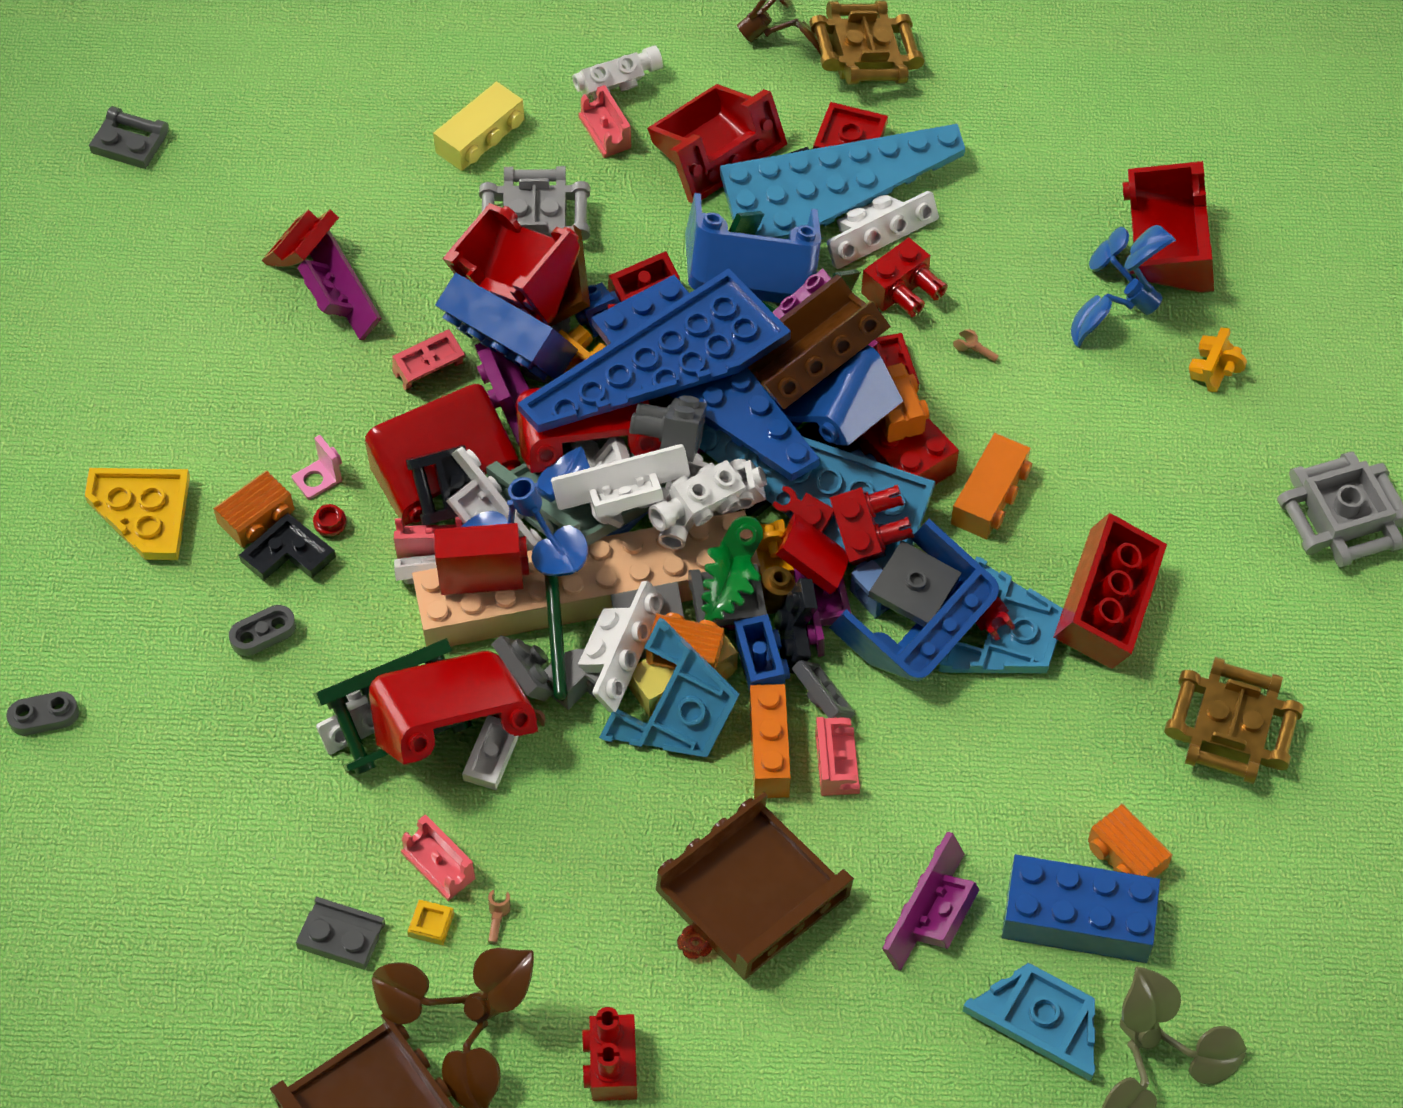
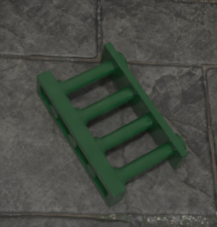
M447 638L313 693L318 707L327 704L329 710L333 709L353 756V761L343 765L345 771L355 770L356 775L375 768V760L389 755L382 749L370 754L366 753L346 705L349 702L346 695L360 690L361 695L366 696L370 705L369 687L377 676L415 667L422 663L428 664L445 660L444 654L452 651ZM471 720L435 728L434 735L452 728L453 733H457L473 726Z

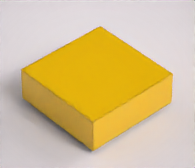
M419 899L407 931L408 937L443 946L455 914L454 908Z

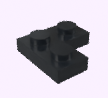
M287 513L239 554L242 564L265 581L288 560L313 578L336 558V554L332 547Z
M799 578L792 591L788 592L781 608L775 613L774 624L775 628L779 630L782 646L780 657L781 659L786 658L790 673H794L791 668L799 660L808 662L811 657L806 625L818 609L812 579Z

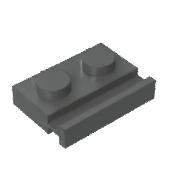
M316 896L315 905L312 911L309 912L297 938V949L365 970L379 940L380 931L385 926L384 918Z

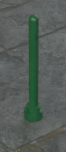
M544 575L554 697L557 700H564L568 695L559 579L558 576Z

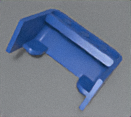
M694 193L685 231L687 273L690 287L695 290L729 268L761 301L781 303L786 297L794 294L802 287L811 275L817 273L821 245L818 209H811L808 224L793 228L790 231L789 239L729 232L727 222L719 214L712 212L702 213L701 194Z
M930 519L914 534V538L910 539L928 555L961 572L960 579L931 620L924 627L916 623L898 644L885 633H872L847 609L829 627L871 666L911 681H919L927 677L996 600L999 593L996 579Z

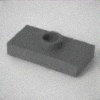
M799 660L791 668L809 691L807 696L810 701L821 708L828 718L844 717L851 719L855 715V711L818 663Z

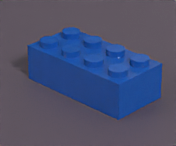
M456 272L435 304L436 307L445 313L442 318L455 326L458 331L471 339L474 337L479 340L482 345L487 348L489 347L491 351L495 353L498 351L519 367L522 365L531 374L543 381L547 376L553 380L561 376L578 351L574 345L552 327Z
M1015 854L1010 872L1001 938L1147 963L1154 943L1160 879Z

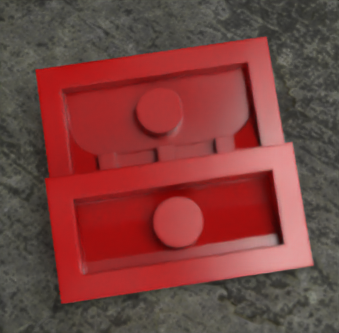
M308 209L295 219L261 261L266 265L287 267L301 263L339 217L329 209L317 218Z
M795 513L781 537L783 541L776 555L808 579H812L816 585L831 595L838 588L849 561L846 550Z

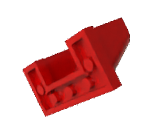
M716 84L647 128L654 146L676 165L687 200L690 203L693 202L694 193H700L701 200L723 187L720 176L721 165L766 158L787 145L772 93L765 89L754 96H750Z

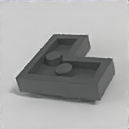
M502 635L491 644L527 696L545 702L554 693L547 682L549 676L544 671L548 667L546 663L548 657L537 645L530 646L520 639L513 640Z

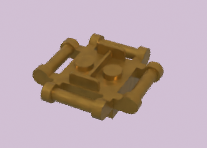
M828 1L826 6L827 18L824 15H816L809 21L812 32L816 34L822 54L820 58L822 68L826 71H838L840 79H846L848 85L858 84L859 81H895L897 84H905L908 81V70L922 67L925 60L922 52L918 51L911 30L913 23L910 15L900 14L896 18H889L886 1H875L874 4H839L838 1ZM841 16H848V19H841ZM894 33L901 34L907 55H900Z
M1215 657L1208 679L1201 677L1199 673L1193 670H1183L1178 681L1181 687L1172 718L1166 722L1164 733L1170 738L1190 743L1185 764L1195 766L1196 763L1243 777L1244 782L1254 784L1259 765L1277 770L1289 768L1291 756L1288 753L1297 720L1302 718L1304 706L1294 700L1282 701L1277 699L1283 676L1272 674V677L1226 664L1225 659ZM1220 676L1229 678L1226 684L1219 682ZM1261 688L1268 690L1266 696L1260 694ZM1198 692L1204 695L1193 728L1187 726L1185 721L1193 693ZM1275 715L1283 719L1275 750L1270 751L1264 749L1272 716Z

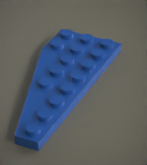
M728 268L518 402V411L538 433L737 374L790 340L791 331Z
M672 275L593 316L592 326L605 343L609 345L683 298L689 292L678 278ZM748 367L737 374L668 394L672 398L693 396L698 398L699 402L707 403L705 424L716 431L720 429L732 437V442L741 448L745 446L757 454L760 461L790 481L819 466L820 458Z

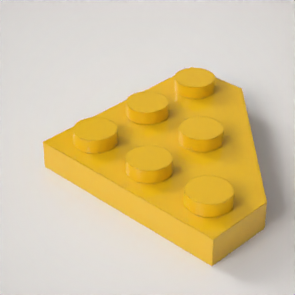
M89 468L85 490L87 503L145 560L179 559L190 482L189 470Z

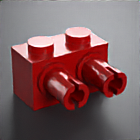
M908 237L863 270L861 294L869 301L872 300L882 312L896 303L910 317H914L916 313L919 314L922 311L925 302L916 296L912 290L920 287L935 301L939 299V296L942 297L945 294L948 285L930 272L931 255Z
M665 251L609 275L607 290L609 292L615 291L619 301L622 302L672 275H675L679 281L680 277L668 253Z
M898 484L869 494L868 491L866 492L860 487L829 497L849 562L853 566L864 561L868 562L872 559L886 556L884 551L886 545L914 538L908 516L879 526L878 523L876 524L874 519L876 513L904 505Z
M612 1007L601 1008L598 1010L597 1016H589L590 1029L582 1030L583 1053L590 1052V1065H583L584 1088H591L592 1101L637 1100L634 1014L618 1015L616 1009Z

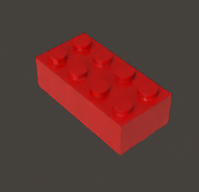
M926 419L925 431L920 435L905 436L901 440L888 442L878 421L855 439L864 455L870 453L879 463L935 481L936 484L956 472L959 449L930 419Z
M1108 513L1090 529L1053 638L1111 669L1132 655L1167 544L1121 518Z

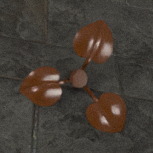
M760 0L753 11L737 24L739 31L751 43L763 33L768 37L776 31L796 26L814 45L820 56H822L816 34L812 32L810 25L805 21L801 22L796 18L770 28L769 24L773 21L766 11L776 0H769L766 4L767 0ZM779 0L786 8L792 5L791 0Z
M502 947L484 951L475 961L473 969L474 983L480 990L470 995L465 994L459 997H424L429 989V979L421 969L412 964L395 962L379 967L372 977L375 998L383 1015L394 1023L408 1024L417 1020L422 1013V1004L426 1006L464 1004L466 1016L472 1021L477 1022V1026L464 1042L463 1051L454 1050L447 1053L442 1064V1078L452 1097L465 1108H489L500 1085V1067L496 1058L488 1050L483 1048L471 1050V1045L480 1032L488 1026V1019L499 1015L501 1012H509L515 1009L524 1000L532 978L534 952L532 950H516Z

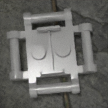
M556 166V169L514 170V167H504V186L485 182L479 187L482 211L489 203L494 204V201H503V206H508L518 215L517 221L521 227L552 237L551 232L556 227H570L566 226V200H575V219L573 225L581 230L583 241L590 237V226L587 224V198L590 196V185L585 181H577L573 185H566V166ZM514 182H519V186H514ZM549 182H556V185H550Z
M1350 451L1341 454L1340 458L1308 468L1299 466L1290 469V480L1295 488L1280 494L1277 501L1280 507L1288 512L1303 540L1302 547L1307 555L1318 553L1323 548L1330 546L1336 564L1339 567L1351 565L1352 560L1385 550L1394 552L1403 548V537L1397 528L1403 527V502L1388 477L1390 472L1384 463L1369 466L1367 461L1359 462L1355 453ZM1306 502L1309 507L1307 515L1318 534L1315 535L1298 503ZM1382 531L1385 536L1349 548L1345 541Z

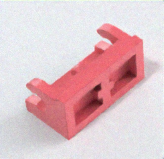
M605 85L597 87V98L590 103L587 95L584 94L581 98V112L578 113L579 119L602 156L607 158L631 149V126Z
M450 329L393 355L392 372L396 378L401 376L403 388L407 390L412 387V382L452 363L456 366L463 363L465 353Z
M455 517L456 524L403 526L402 518H395L396 531H394V543L397 559L435 554L434 529L461 527L464 523L459 517Z
M816 717L815 738L821 796L860 794L854 727H851V719Z
M425 814L418 820V830L413 836H410L408 832L404 833L402 837L404 849L401 850V854L449 901L475 880L473 861Z

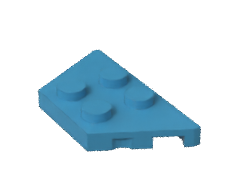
M1027 963L1014 971L1010 978L1001 979L991 985L990 990L974 1000L970 998L965 1002L963 1012L1085 1079L1092 1080L1095 1073L1094 997Z

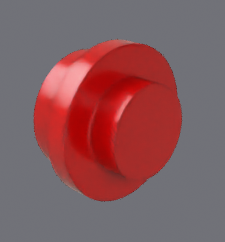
M333 504L321 506L313 517L315 530L323 536L338 535L345 529L347 524L344 511Z

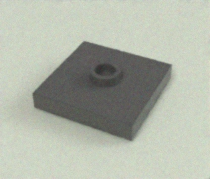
M901 541L870 589L868 597L924 627L943 606L960 579L961 572Z

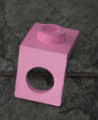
M321 435L314 438L319 460L291 476L294 483L308 500L342 482L339 467L342 464L341 457L334 447H329ZM313 473L320 474L323 477L322 483L316 487H309L304 483L305 478Z

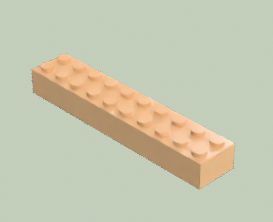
M745 510L713 516L701 526H696L694 523L688 532L685 546L682 549H669L661 545L658 541L660 531L655 527L605 536L589 545L588 557L584 566L578 572H574L571 575L558 576L562 625L599 618L603 608H613L610 595L637 590L642 581H649L653 586L678 582L681 602L693 600L692 592L689 588L688 571L700 569L701 572H706L704 569L706 564L716 563L708 555L707 550L711 547L720 546V542L732 522L739 517L746 516ZM744 529L740 532V537L743 539H748L752 536L749 529ZM532 550L527 551L529 575L523 576L524 589L441 595L437 568L413 572L415 593L426 646L446 638L450 646L497 638L501 635L508 636L548 628L544 574L535 568L532 562ZM755 551L751 562L752 564H757L760 573V563Z

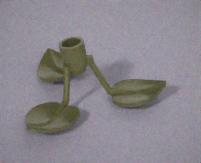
M1136 967L1131 987L1122 1006L1120 1027L1131 1039L1127 1046L1132 1050L1141 1080L1139 1083L1135 1078L1129 1077L1117 1083L1107 1095L1102 1108H1156V1096L1153 1092L1147 1090L1149 1080L1139 1048H1154L1162 1039L1188 1057L1194 1058L1189 1067V1074L1193 1079L1202 1084H1215L1230 1077L1240 1067L1246 1055L1247 1048L1241 1035L1235 1029L1228 1026H1216L1206 1031L1198 1040L1196 1051L1189 1049L1166 1034L1160 1028L1159 1022H1167L1176 1016L1181 1005V994L1178 988L1162 974L1150 969Z

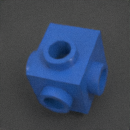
M602 282L597 285L588 286L590 307L575 314L579 325H586L594 337L599 336V334L592 326V317L607 310L608 304L620 303L615 291L609 292Z

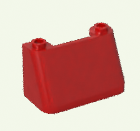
M1203 161L1128 169L1129 182H1122L1124 201L1130 200L1133 243L1148 228L1154 225H1160L1176 239V241L1157 252L1139 266V269L1149 283L1199 293L1214 292L1213 258L1210 244ZM1132 270L1129 271V274H1135V272Z
M489 203L442 259L454 274L455 272L549 326L557 315L580 251L579 237L568 227H556L551 232L552 237L521 227L517 221L518 215L511 208Z
M480 384L466 386L380 423L370 429L365 436L370 469L398 518H402L403 526L412 522H420V514H422L412 470H408L406 459L465 445L466 450L470 449L481 462L479 468L485 475L487 474L486 467L496 461L509 471L521 465L488 393ZM434 465L425 466L431 495L434 498L440 495L441 492Z
M540 388L525 390L516 400L520 455L531 473L543 472L548 466L554 464L557 459L563 456L562 443L627 435L628 446L634 456L660 450L661 448L659 438L629 433L631 417L633 413H636L638 403L538 433L518 411V402ZM649 400L640 402L643 404L651 405Z
M480 651L377 676L369 687L377 746L403 765L427 758L435 747L434 729L492 715L493 717L500 718L502 728L511 735L523 736L538 732L534 708L500 656L491 651Z

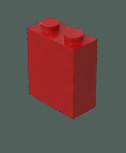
M518 523L434 529L435 560L441 595L524 589L523 576L529 575V561L526 536H519Z

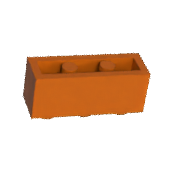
M994 433L953 505L951 524L984 539L989 537L993 528L998 530L1006 513L1003 509L1006 504L1012 505L1018 494L1019 487L1017 484L1019 480L1025 481L1030 473L1032 462L1028 460L1031 448Z
M785 684L750 685L749 707L754 798L763 792L768 795L767 798H788L790 795L791 776Z

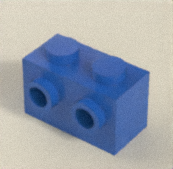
M768 614L734 621L735 643L749 693L750 685L785 684V680L790 679L789 667L786 658H780L778 649H781L782 646L779 632L777 629L772 630Z

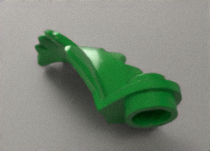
M742 516L735 519L720 542V546L711 547L707 550L708 555L716 563L706 564L704 568L706 572L713 576V579H705L703 581V586L710 589L709 592H704L701 597L702 600L707 602V604L701 607L702 611L705 612L704 620L712 622L715 619L723 620V611L729 614L734 613L735 609L732 602L739 606L744 604V599L739 592L742 591L747 594H753L754 588L748 580L759 581L761 579V575L752 564L751 558L762 541L763 529L760 522L751 516ZM744 529H749L753 534L750 538L743 539L740 537V532Z

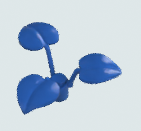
M1154 225L1138 237L1130 249L1131 254L1127 257L1124 267L1115 257L1124 250L1129 241V232L1124 227L1115 229L1109 236V239L1102 242L1094 251L1089 261L1090 269L1094 272L1100 271L1111 261L1129 281V284L1124 290V293L1127 295L1126 299L1111 294H1106L1102 298L1096 295L1077 312L1072 322L1071 336L1078 348H1080L1083 340L1107 316L1111 309L1112 301L1125 305L1130 310L1135 306L1145 315L1153 313L1159 307L1163 297L1148 283L1139 266L1157 252L1176 241L1163 227ZM1133 270L1139 280L1135 279L1128 271Z
M580 446L557 459L554 464L548 466L541 473L537 483H534L527 477L515 479L508 487V494L511 500L507 501L509 507L508 520L497 511H486L472 517L461 527L514 523L515 510L527 517L535 516L547 536L546 539L539 541L532 550L531 558L535 568L540 573L548 576H565L578 572L584 566L588 557V544L580 530L570 525L563 526L552 534L539 511L542 506V498L549 502L555 500L551 483L552 478L590 468L584 449Z

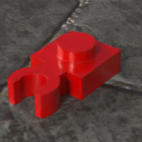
M783 486L782 490L790 495V501L786 505H781L774 501L773 506L783 513H796L824 533L835 515L833 508L807 492L801 501L792 488Z
M998 596L975 622L981 631L986 628L991 637L996 641L1001 639L997 633L1000 626L1007 625L1011 630L1015 628V624L1007 614L1009 610Z

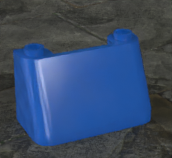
M867 345L787 408L783 409L776 401L775 403L795 428L803 422H817L820 434L827 442L837 445H849L901 404L903 399L883 359L873 347Z

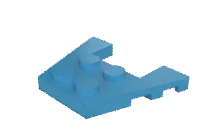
M976 556L975 561L996 579L999 586L998 597H1000L1009 610L1007 614L1015 624V628L1011 630L1007 625L1000 626L997 633L1001 639L998 641L994 640L988 633L983 649L958 642L940 662L939 671L943 673H1047L1057 643V639L1053 638L1063 608L1031 588L1028 590L1013 582L1010 575L1003 571L1000 573L987 566L988 562Z
M659 618L644 648L677 666L648 723L617 709L616 712L611 713L599 738L605 741L612 742V740L629 742V745L641 747L642 745L663 748L665 751L708 757L739 693L664 619Z

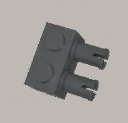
M693 396L674 398L672 404L668 405L667 408L638 403L636 413H633L631 417L629 433L659 438V442H661L660 449L682 444L685 448L688 462H693L702 442L707 403L699 402V399Z

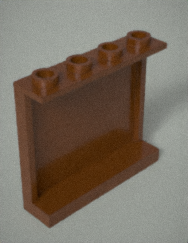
M837 274L779 319L791 331V339L748 368L768 394L785 409L891 326L872 300L866 304L852 293L842 277Z
M765 792L754 800L749 798L744 801L738 808L737 813L729 819L722 818L708 835L703 839H694L686 847L682 855L675 860L673 858L668 859L657 871V893L743 980L747 979L850 896L854 880L845 869L841 870L838 874L832 872L766 807L768 795Z
M381 1014L383 1022L381 1026L289 1087L282 1080L270 1088L278 1108L455 1107L448 1099L452 1095L445 1082L440 1077L434 1080L427 1070L431 1066L424 1053L419 1048L413 1051L407 1040L410 1039V1036L403 1024L394 1023L383 1014Z

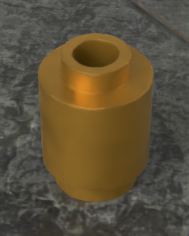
M779 566L767 568L760 579L767 614L776 613L786 600L788 592L792 591L795 586L793 575L787 569Z

